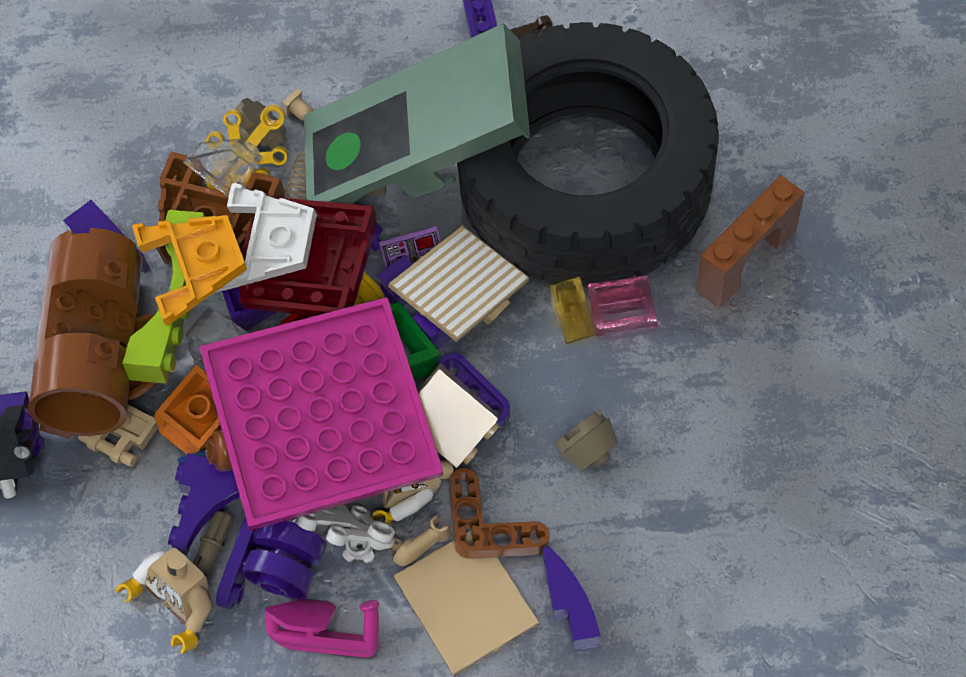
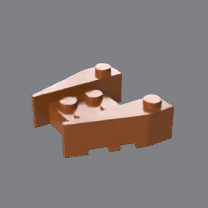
M171 151L160 176L159 221L166 220L168 210L204 213L205 217L227 215L242 251L255 213H230L227 208L229 193L201 187L206 174L199 159ZM252 172L246 189L251 191L255 189L262 191L266 196L272 198H284L285 190L280 178ZM165 245L157 247L156 249L163 262L169 264L171 257Z

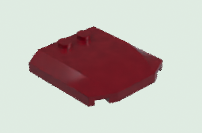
M283 198L314 208L317 214L306 269L239 286L241 305L246 309L317 316L354 306L375 234L376 212L374 207ZM254 219L250 223L248 233L241 251L244 261L246 259Z

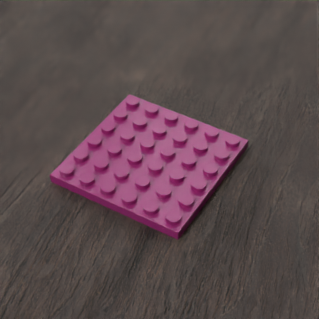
M387 297L199 346L249 531L443 476L441 462Z

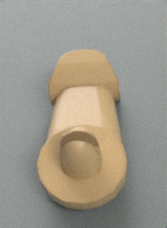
M435 516L430 521V528L416 538L409 539L405 543L395 538V543L391 547L396 552L393 561L399 566L411 564L435 543L449 539L451 527L447 524L443 528H437L440 518Z

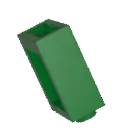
M400 302L390 305L400 339L412 353L406 357L414 381L429 376L435 370L441 353Z

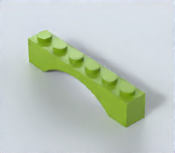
M168 210L165 221L170 220L171 224L186 223L190 218L205 217V215L200 212ZM172 242L165 244L173 266L171 286L168 292L186 286ZM158 310L144 327L130 336L122 363L129 380L167 383L169 373L173 372L176 366L175 351L177 345L182 344V326L184 319L189 318L190 311L170 325L165 326Z

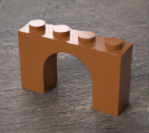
M780 175L701 254L696 291L720 309L739 290L744 266L764 239L773 247L779 249L797 230L805 192Z

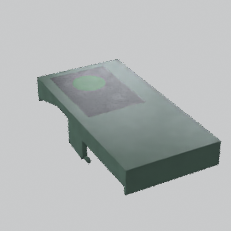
M504 23L305 114L306 200L353 204L365 194L391 183H395L411 198H416L443 189L445 185L455 181L453 176L444 179L437 171L521 135L530 139L520 40Z

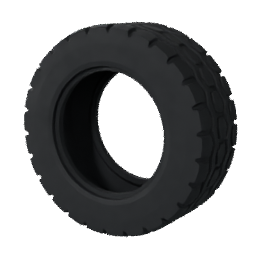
M592 22L570 23L569 28L566 29L563 25H556L541 29L538 36L533 32L519 38L530 139L545 127L562 120L577 117L603 118L624 125L639 135L651 149L655 160L639 178L620 189L596 195L569 194L543 185L524 170L517 157L530 139L521 135L457 163L461 198L472 227L484 243L516 268L519 267V270L525 275L539 281L548 278L549 284L572 288L574 283H578L579 288L603 287V282H608L609 286H614L632 281L634 275L640 278L653 272L661 266V262L667 263L692 239L699 229L710 204L719 143V130L714 104L703 81L696 74L692 66L681 55L676 56L675 50L658 39L651 42L650 35L631 28L624 32L622 26L600 23L598 27H594Z

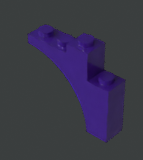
M188 453L185 463H179L175 475V480L179 481L180 492L189 495H183L178 508V514L182 515L178 527H172L168 539V545H172V548L178 549L186 557L196 536L214 514L233 501L240 499L233 471L220 472L214 465L208 463L207 458Z

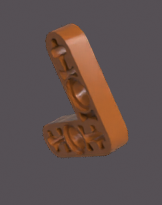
M466 468L453 472L450 478L449 492L454 546L460 556L472 559L528 556L543 553V547H548L550 537L549 530L544 524L535 521L483 524L480 486L477 474ZM462 480L466 481L468 485L467 496L462 497V486L460 484ZM462 507H470L475 511L476 515L470 519H464L460 517L458 510ZM466 529H472L471 537L474 546H467L465 541ZM497 534H506L510 537L511 543L507 546H499L493 541V538ZM517 534H520L521 544L519 545L516 544ZM530 534H536L539 543H533Z

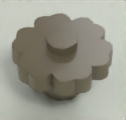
M249 98L241 100L234 108L242 114V122L239 125L242 145L260 124L261 112L266 107L259 101L253 102ZM272 111L269 112V117L272 120L278 119L277 117L273 116ZM283 124L278 129H270L255 149H258L261 145L264 147L268 145L272 149L281 146L287 140L285 136L286 129Z

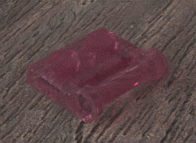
M647 275L587 284L596 338L605 337L606 333L637 328L657 329V318ZM640 309H644L645 315L609 321L603 320V315Z

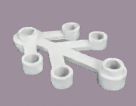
M345 504L318 511L320 513L300 516L297 520L298 526L308 531H314L317 524L331 525L326 539L337 546L345 545L346 540L350 539L366 541L371 548L384 550L385 548H391L395 542L393 537L395 534L394 529L386 523L374 521L370 516V511L361 505H353L351 511H349Z

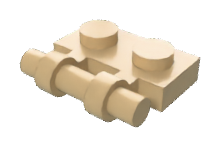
M128 405L125 423L117 430L110 432L120 438L116 445L106 441L109 433L96 436H79L78 439L87 444L88 449L96 453L100 451L110 456L111 461L119 465L123 463L133 467L137 461V456L131 454L129 449L134 445L143 450L158 429L154 417Z

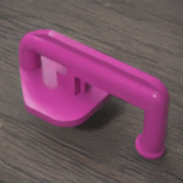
M311 599L295 600L267 607L265 609L266 632L273 641L290 650L370 657L374 655L378 648L379 601L369 600L360 605V610L364 614L363 635L324 631L330 625L335 615L336 607L327 601Z

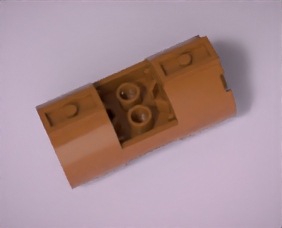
M90 228L89 233L74 234L72 230H69L57 236L50 245L28 403L29 415L40 425V431L70 439L73 435L96 436L115 431L126 421L130 380L122 363L130 336L134 334L142 255L138 253L136 244L132 240L117 232Z

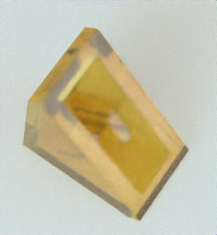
M580 277L550 286V307L565 343L569 344L596 335Z

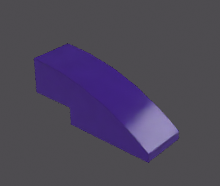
M543 547V559L555 621L568 619L574 651L600 646L601 635L597 620L585 591L566 563L550 547Z

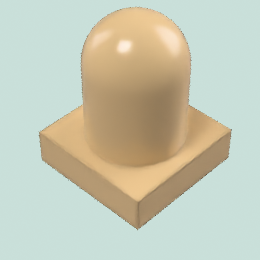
M298 88L282 102V108L286 117L292 113L304 121V115L313 111L312 107L302 100V91Z

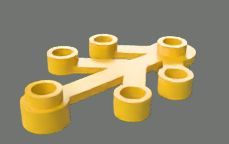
M270 104L263 109L260 115V124L243 145L239 126L242 122V114L236 109H230L225 113L223 122L227 126L232 158L224 166L221 147L225 142V137L219 131H212L206 138V145L210 149L213 168L206 177L207 188L230 193L232 183L246 186L251 177V174H235L240 166L269 163L280 166L286 163L289 153L282 146H277L272 151L252 152L270 129L275 130L282 126L285 121V112L281 106ZM276 111L279 119L272 120L269 117V112ZM234 114L238 122L231 123L228 120V115ZM212 136L218 137L220 144H212L210 138ZM277 151L282 152L284 159L277 160L274 153ZM258 168L255 171L256 173L271 176L266 168ZM216 177H224L226 184L220 185Z

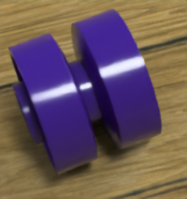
M289 521L259 528L254 542L261 550L249 552L241 572L242 576L250 583L269 593L291 599H306L315 578L314 573L308 568H316L320 565L327 547L326 541L315 532L305 530L298 526V524Z

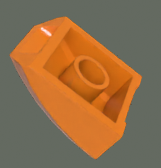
M197 365L193 367L154 414L159 432L186 455L206 448L207 439H211L212 434L221 429L207 374Z

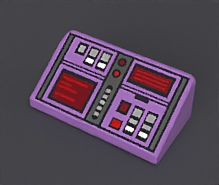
M437 226L380 241L379 245L385 268L404 255L413 264L441 243Z

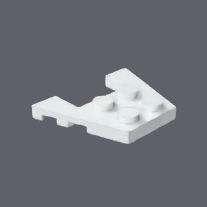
M232 183L227 202V208L230 213H255L245 259L247 270L215 293L306 269L317 217L314 208L283 198L278 200L266 196L262 191L256 189L251 191L245 189L240 184Z

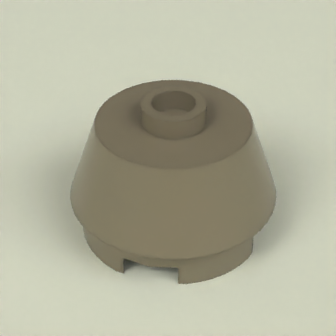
M598 409L553 445L560 452V458L582 471L591 464L597 468L611 456L607 451L613 448L618 441L610 418L606 419Z

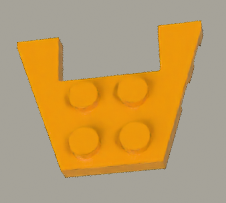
M227 215L190 218L186 223L171 224L170 220L158 221V225L144 226L143 223L132 225L138 247L142 253L172 242L186 282V286L155 297L165 326L173 323L247 270Z

